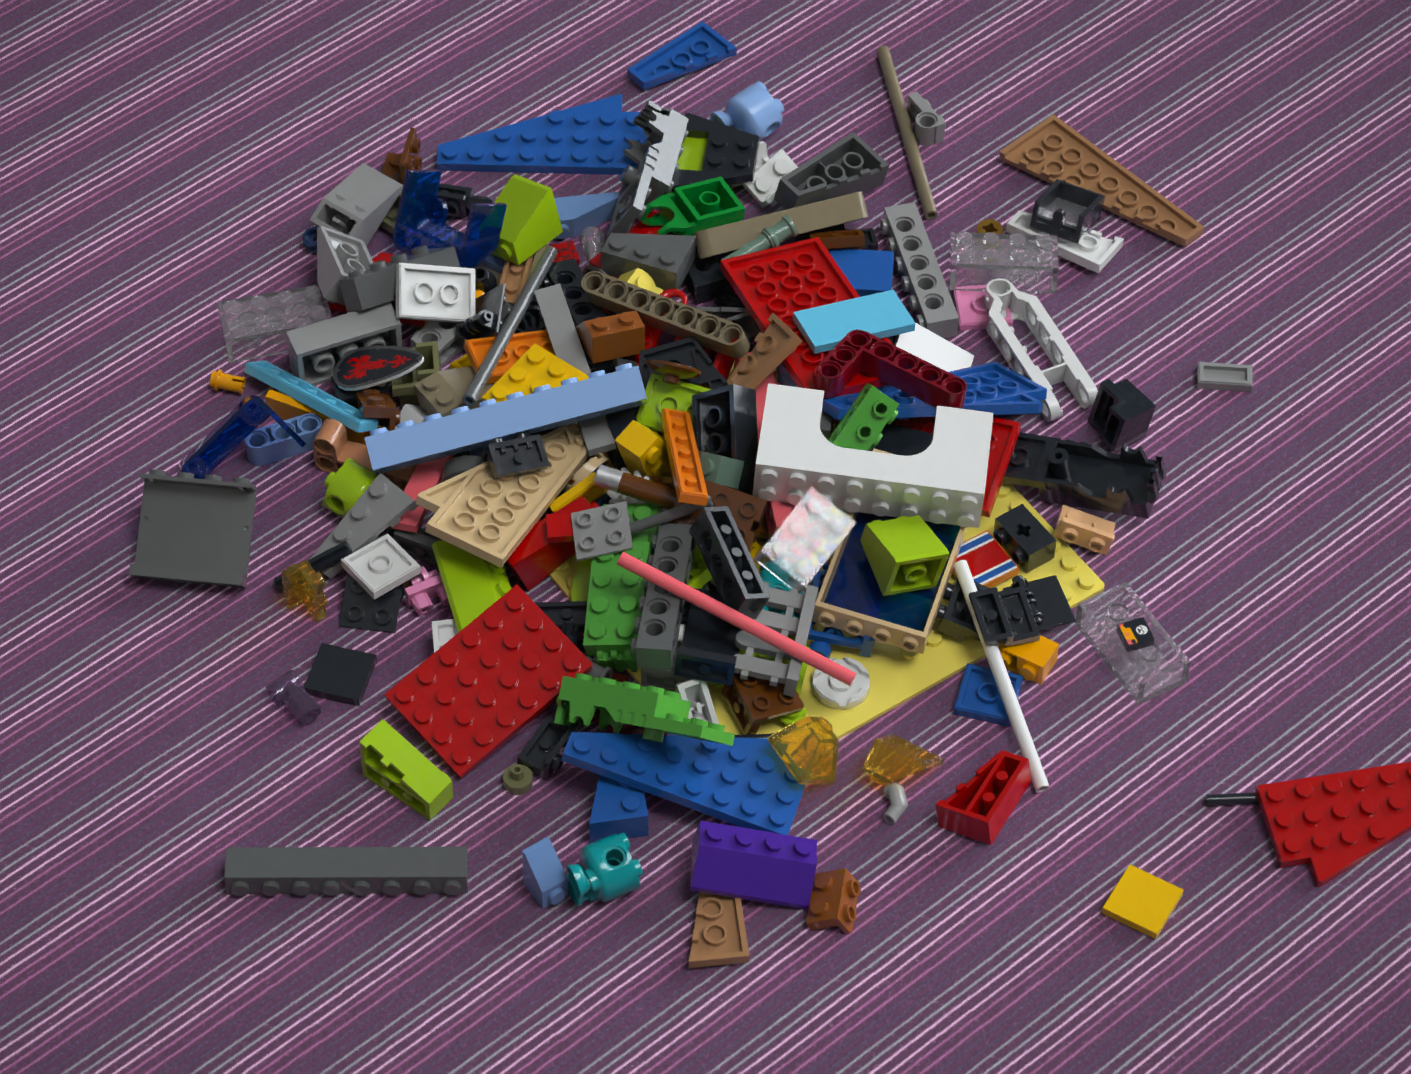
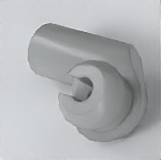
M896 782L887 784L883 790V794H887L886 798L890 800L891 805L882 818L889 825H894L908 807L905 790L901 784Z

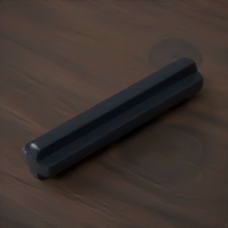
M344 541L275 577V585L279 591H283L339 562L341 559L352 554V549L348 542Z

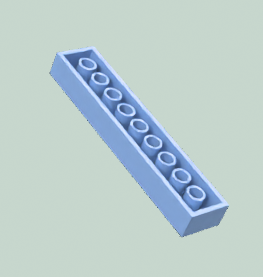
M627 363L615 367L616 372L605 374V371L601 370L588 374L589 379L578 381L577 377L561 381L562 386L551 388L549 384L534 388V393L525 396L523 392L509 394L506 396V401L497 403L495 399L480 402L479 408L470 410L468 406L453 409L451 410L452 415L442 417L441 413L424 417L425 422L415 424L411 420L397 424L398 429L388 431L386 427L370 431V436L364 437L372 469L375 473L382 474L485 447L489 441L497 438H504V441H507L519 434H534L647 404V397L639 367H632V363Z

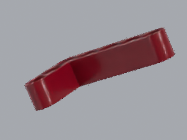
M863 330L850 331L817 367L815 390H823L825 398L838 395L861 370L935 408L937 406L964 408L967 384L963 379Z

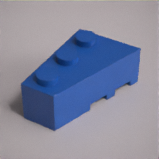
M599 775L589 822L590 843L612 834H621L623 832L628 839L649 836L648 811L644 791Z

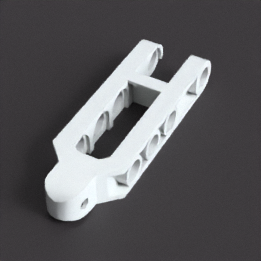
M998 278L991 280L986 287L984 302L986 308L989 309L988 316L990 317L986 330L1014 372L1047 388L1046 399L1040 400L1043 402L1042 417L1047 422L1062 418L1063 410H1060L1059 403L1052 393L1053 388L1051 386L1063 381L1083 409L1092 407L1098 392L1097 387L1037 296L1018 291L1006 279ZM1010 307L1013 320L1025 321L1054 365L1053 367L1041 371L1038 365L1035 366L1027 354V348L1020 344L1014 335L1013 327H1009L1004 317H1007L1006 309Z

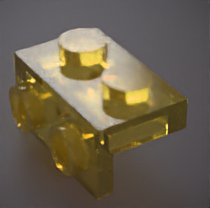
M307 560L293 564L283 570L281 575L286 607L291 609L304 603L316 623L327 618L325 606L328 605V601L323 591V588H326V583L321 573H315Z

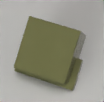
M437 341L416 343V347L410 348L423 355V363L413 371L391 380L393 397L399 396L401 407H404L405 404L420 405L414 384L442 370Z

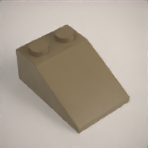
M468 366L437 371L414 384L421 408L428 415L441 413V416L445 417L452 415L451 410L467 406L462 401V398L476 374L473 367ZM495 383L486 384L475 405L468 406V409L471 410L479 408V403L482 402V396Z

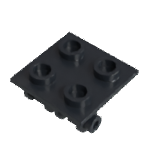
M505 283L475 299V315L467 318L465 322L457 324L455 333L458 337L470 340L492 337L499 333L502 326V307L506 300L504 295Z
M347 572L339 626L396 633L400 601L404 598L405 592L403 584L373 599Z
M1017 575L1013 577V583L1010 587L1002 589L1024 587L1039 631L1076 622L1056 575L1029 582L1022 575Z

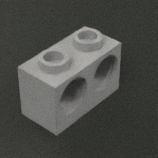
M429 321L421 330L413 334L411 348L416 347V343L437 341L442 368L464 347L466 339L456 335L455 329L458 323Z

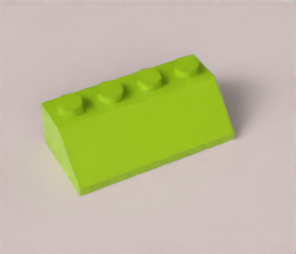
M444 540L436 541L432 544L459 633L512 588L509 584L504 565L498 567Z

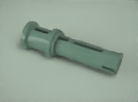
M787 215L781 217V221L770 228H763L761 235L721 260L778 247L791 236L796 237L798 235L797 228L793 221Z

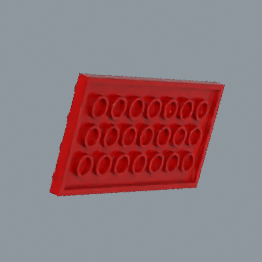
M819 237L721 260L720 270L763 334L770 325L769 317L774 313L803 341L782 363L798 387L815 389L817 367L832 350L814 354L793 321V312L860 297ZM888 337L881 338L882 340L892 344ZM860 370L836 396L861 392L866 383L873 385L875 388L889 384Z

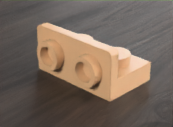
M1062 505L1053 537L1106 555L1115 538L1113 532L1116 523Z

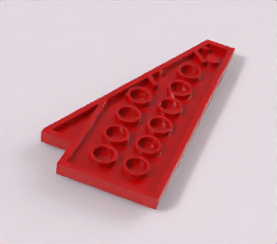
M1411 761L1257 785L1255 790L1280 868L1309 863L1316 887L1325 885L1411 830Z

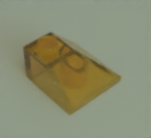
M806 716L767 739L799 784L832 785L836 781L838 738L832 731V725L825 718Z
M892 734L875 739L862 771L870 775V780L885 785L886 783H891L943 765L945 759Z

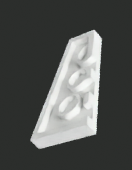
M1021 210L1007 223L1005 231L1096 273H1099L1122 248L1124 238L1115 236L1114 240L1102 237V232L1091 230L1090 234L1084 232L1079 243L1076 244L1029 227L1032 213ZM1068 223L1065 224V225H1068V226H1071V227L1076 228V225H1072V224H1068Z

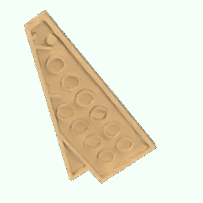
M578 422L559 427L541 436L550 465L545 470L494 479L490 463L487 461L419 493L416 504L435 513L428 521L425 532L498 567H502L589 457Z

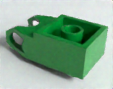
M721 176L676 187L673 193L661 195L646 205V210L640 220L642 223L650 226H663L657 231V235H665L671 231L672 235L694 236L693 233L744 220L745 207ZM651 210H660V212H658L651 218H647V214Z

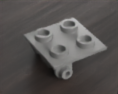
M627 501L571 513L577 561L633 549L630 529L632 520L628 514Z

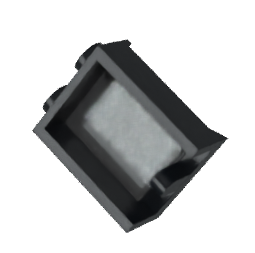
M1057 179L1035 200L1029 227L1078 244L1082 234L1097 219L1100 220L1105 195Z

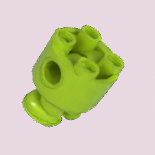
M348 458L336 473L331 472L327 476L324 483L327 490L322 506L344 518L379 474L352 458Z

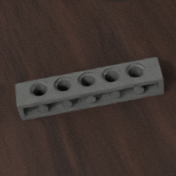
M661 524L658 534L653 535L652 551L655 552L654 555H649L648 565L688 585L696 547V541L690 530L692 525ZM644 579V592H646V596H641L640 613H642V617L636 618L635 632L638 634V637L632 639L631 655L636 656L637 668L672 670L685 600Z

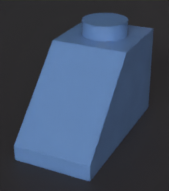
M546 837L522 850L524 885L542 909L563 901L568 896V878L551 840Z

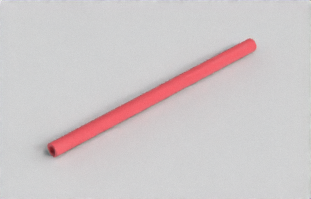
M625 552L618 559L617 565L851 686L857 673Z

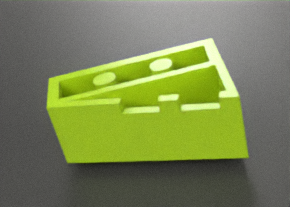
M382 719L359 741L363 776L430 821L453 798V786L450 777L438 769L385 720Z

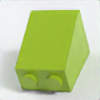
M516 174L509 179L477 227L479 245L482 251L520 265L563 232L552 188Z
M919 515L901 516L892 520H875L867 523L860 539L883 596L936 587L949 556L948 549Z

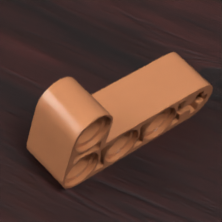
M326 419L313 441L316 466L323 472L329 474L331 472L336 473L348 458H352L373 471L367 446L347 440L345 426L335 419ZM416 465L382 474L404 492Z

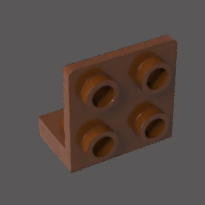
M410 128L402 154L387 153L381 172L404 186L402 192L409 195L410 190H415V174L420 172L422 166V157L418 156L421 139L417 138L416 128Z
M738 673L734 675L732 686L723 685L721 690L742 735L756 734L762 721L802 711L804 707L797 691L795 697L783 695L785 684L777 682V687L769 685V680L751 676L744 680L740 679L741 674Z

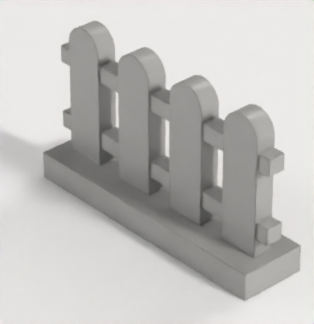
M763 581L770 596L765 606L786 610V613L783 615L762 609L754 620L786 637L788 635L796 637L795 641L806 647L819 587L807 585L806 593L802 595L798 594V589L791 588L790 592L771 588L768 582ZM793 612L801 614L800 618L792 617ZM745 631L738 632L735 644L739 649L746 650L745 655H733L737 656L735 673L741 674L740 679L747 680L748 676L769 680V685L776 687L777 682L785 684L783 695L795 697L802 661ZM753 652L775 657V662L752 657ZM782 660H791L790 665L783 664Z

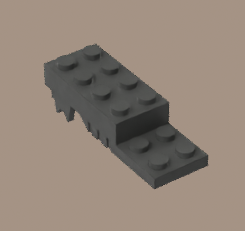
M650 100L640 111L639 115L634 118L633 124L644 129V133L648 137L645 139L644 144L630 138L626 141L630 149H625L623 153L638 164L636 169L631 165H627L620 176L622 187L613 212L607 238L610 233H628L633 225V221L635 219L639 220L643 216L648 203L663 194H669L674 185L672 177L679 168L677 160L684 150V147L681 145L688 135L686 127L689 118L673 109L662 108Z

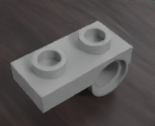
M917 91L909 94L907 111L908 115L915 121L916 142L922 146H931L944 141L946 128L944 118L938 115L932 109L929 101L923 99Z

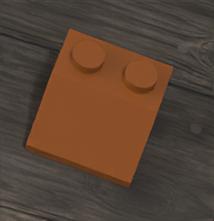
M637 311L598 317L583 321L576 326L577 334L592 363L640 354V351L645 350V326Z

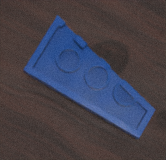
M702 21L628 68L627 77L645 90L737 55V47Z

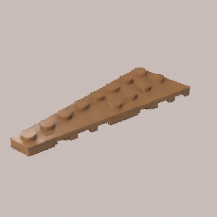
M1054 114L1000 151L999 159L1050 184H1053L1058 179L1105 195L1103 209L1179 245L1186 247L1204 233L1203 225Z

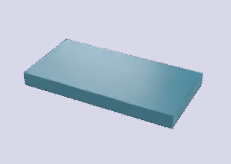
M894 290L793 312V321L814 354L833 350L852 330H863L881 339L915 331L916 325Z

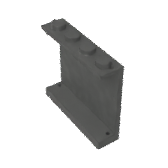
M149 470V474L140 473V478L144 480L135 564H130L129 575L134 578L246 588L257 487L254 484H250V479L234 477L233 482L222 481V477L216 475H205V479H196L194 474L177 472V477L166 476V471Z

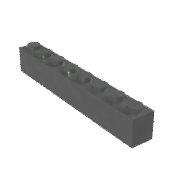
M227 847L224 880L227 894L245 896L247 894H265L267 896H275L277 894H295L298 896H305L307 894H325L329 896L337 894H356L360 896L367 894L457 895L459 893H468V847Z

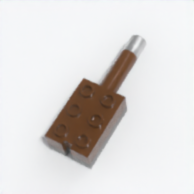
M602 464L598 466L593 481L596 486L666 510L685 504L678 502L674 488ZM705 480L707 494L710 495L713 501V506L711 507H729L751 554L757 537L756 533L752 531L755 524L761 526L768 505L767 500ZM701 510L668 523L693 525Z

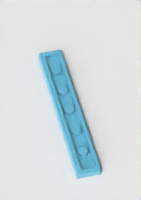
M266 360L248 362L245 365V373L329 418L341 422L344 426L356 432L372 431L378 428L379 421L376 418L362 417L357 408Z

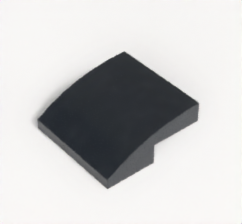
M1023 586L999 592L997 587L969 593L985 645L1009 646L1039 641L1040 633Z

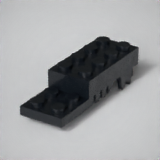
M1020 432L1002 482L1039 488L1043 502L1149 519L1153 505L1158 500L1161 482L1166 477L1167 468L1164 467L1163 457L1156 456V460L1148 459L1142 446H1139L1138 449H1131L1126 444H1122L1121 453L1114 454L1106 452L1095 444L1078 443L1073 440H1061L1060 438Z

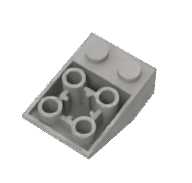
M362 163L322 199L310 221L318 227L321 225L361 239L367 246L404 186Z

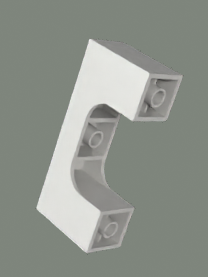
M768 383L755 466L753 496L767 501L816 506L822 509L831 508L848 512L869 513L877 516L910 517L919 515L924 521L936 524L944 523L961 527L979 528L985 495L994 413L937 406L932 442L925 451L911 456L843 448L829 442L823 436L820 429L824 398L823 390Z

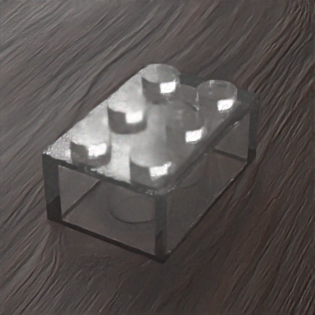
M811 486L753 559L788 587L798 590L799 594L808 586L857 522Z

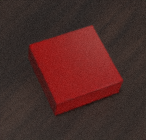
M571 513L546 514L548 543L574 542Z

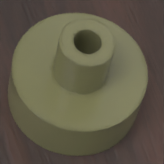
M522 764L509 766L503 773L504 788L513 795L527 793L533 785L531 770Z

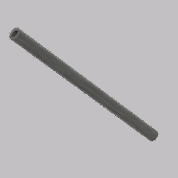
M552 246L545 248L462 398V401L467 406H474L532 302L535 296L534 291L539 289L558 254L556 248Z

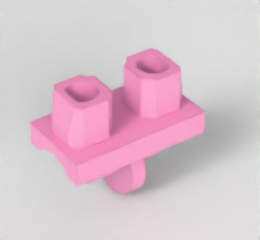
M421 566V573L418 574V577L410 579L411 586L405 588L406 598L404 599L407 607L412 606L419 616L433 610L431 598L439 596L443 605H449L441 574L439 575L436 569L427 572L425 567Z

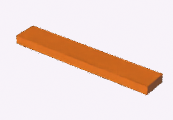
M662 408L660 418L677 500L682 503L706 506L708 494L690 413Z

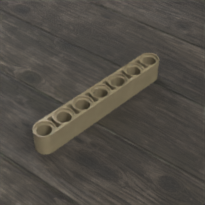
M862 191L695 232L693 235L696 236L699 259L736 251L761 235L763 228H770L781 221V217L787 215L793 221L798 235L867 218L869 216Z
M591 271L582 278L581 286L590 302L596 306L617 314L637 311L643 324L682 339L694 336L701 346L732 358H741L749 351V341L741 326L598 271Z

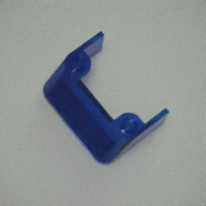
M406 170L393 232L395 247L407 255L412 254L411 249L427 245L428 249L455 247L460 268L474 269L497 248L507 204H471L464 234L446 224L448 215L447 205L442 199L436 197L442 171Z
M251 395L244 398L182 459L179 464V472L192 473L196 479H205V475H209L258 425L265 422L270 416L302 448L306 443L260 397Z

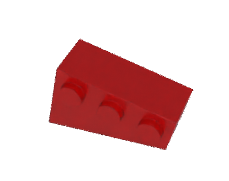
M1001 750L976 771V776L966 784H959L955 788L956 792L945 801L941 799L935 804L938 827L992 845L1031 783L1029 759Z

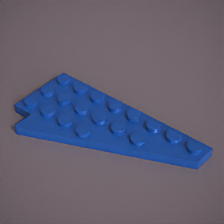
M618 94L561 111L554 110L550 114L439 144L436 165L437 171L621 175L627 165H631L636 169L638 164L623 153L625 149H630L626 141L630 138L644 144L647 136L644 133V129L633 124L634 118L640 112H622L623 95Z
M995 361L949 371V373L963 379L967 384L963 409L994 413L993 415L1042 413L1043 402L1040 400L1046 399L1047 388ZM891 385L877 388L900 404L897 408L899 412L895 418L897 420H908L910 417L936 416L937 408ZM860 392L823 399L822 411L831 415L833 419L841 421Z
M572 732L561 758L563 762L742 828L784 835L789 834L810 774V770L783 761L790 742L787 739L734 737L733 746L676 735H664L662 743L643 739V734Z

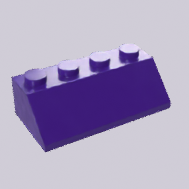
M700 821L692 839L690 890L808 909L817 866V840Z

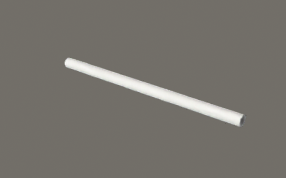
M960 560L953 567L1022 756L1029 759L1034 789L1036 793L1045 792L1050 787L999 648L998 646H987L984 643L969 598V593L976 592L977 588L967 561Z

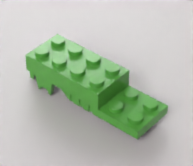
M648 503L627 504L628 514L631 516L632 522L661 512L660 507ZM659 525L631 535L633 549L592 558L583 647L587 655L594 656L596 664L604 668H615L618 672H623L627 668L631 672H637L638 670L636 656L631 655L632 639L638 637V634L635 632L636 618L642 617V613H640L641 596H646V592H644V579L617 565L621 554L625 552L648 564L649 555H654L655 552L652 551L653 535L659 532Z
M576 673L575 678L563 676L560 693L557 697L558 707L554 723L570 727L572 723L577 722L580 729L582 719L583 725L589 726L595 710L600 709L599 730L605 731L606 727L611 725L613 733H619L623 723L644 728L643 739L661 743L663 742L664 733L733 746L735 734L724 732V725L696 718L688 719L691 702L680 699V693L647 685L645 687L623 681V683L617 682V680L604 677L594 678L593 676Z

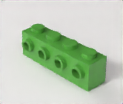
M866 383L828 441L843 448L868 451L870 447L874 448L882 438L883 434L881 431L885 425L891 424L899 412L897 408L900 404L873 385Z

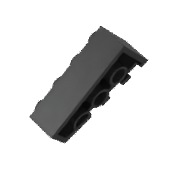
M852 132L779 180L774 200L787 210L851 193L864 192L883 185L890 165L859 136Z

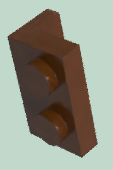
M364 389L363 392H355V404L362 417L381 418L386 430H395V426L400 423V410H397L396 403L392 401L388 393H380L376 389Z

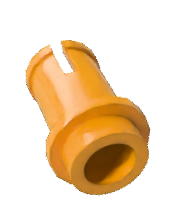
M221 369L212 372L210 387H214L215 391L223 389L239 394L244 392L246 377L223 373Z

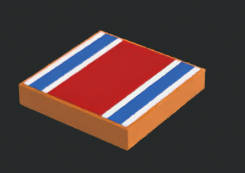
M988 530L962 542L956 562L960 560L967 561L975 582L992 588L1019 574V567ZM953 568L952 574L955 576V578H957L956 572Z

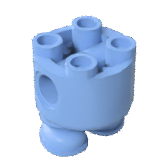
M757 81L730 98L725 106V113L722 111L711 113L710 120L760 136L761 141L782 125L781 113L784 112V106L779 99H774L762 82Z

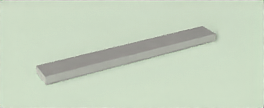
M556 284L535 290V298L555 356L583 373L590 374L591 371L561 285ZM606 415L578 422L589 456L616 449Z

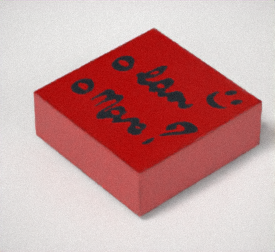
M573 240L549 245L558 251L554 262L575 258L580 266V259Z

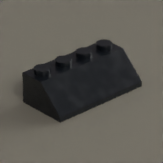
M730 384L692 395L693 431L698 451L744 461L738 489H732L753 496L758 452L756 390Z

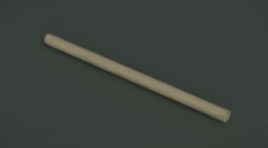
M881 46L877 49V55L925 218L933 220L938 216L890 50L887 46Z

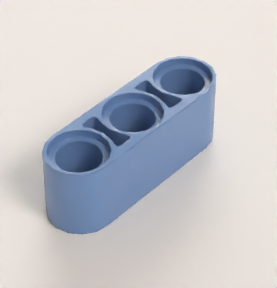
M308 413L248 432L244 438L248 462L255 466H262L312 451L313 441L322 425L321 418L316 414Z

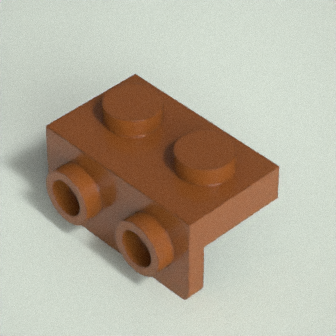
M846 868L815 874L806 925L811 930L839 926L845 934L852 933L853 924L856 920L857 900L861 888L858 880Z

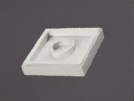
M388 533L341 559L342 567L373 599L380 597L421 573V566Z

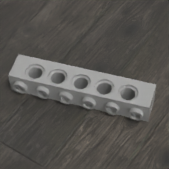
M915 202L884 207V219H880L881 231L883 235L886 234L888 237V250L894 252L895 269L897 273L901 272L902 288L904 292L909 294V307L912 312L915 311L916 323L942 338L957 336L959 317Z

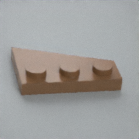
M772 313L768 319L770 325L764 334L758 333L754 339L757 343L750 354L742 357L728 378V385L736 384L756 390L757 386L769 374H772L777 366L788 355L792 354L803 341L781 319Z

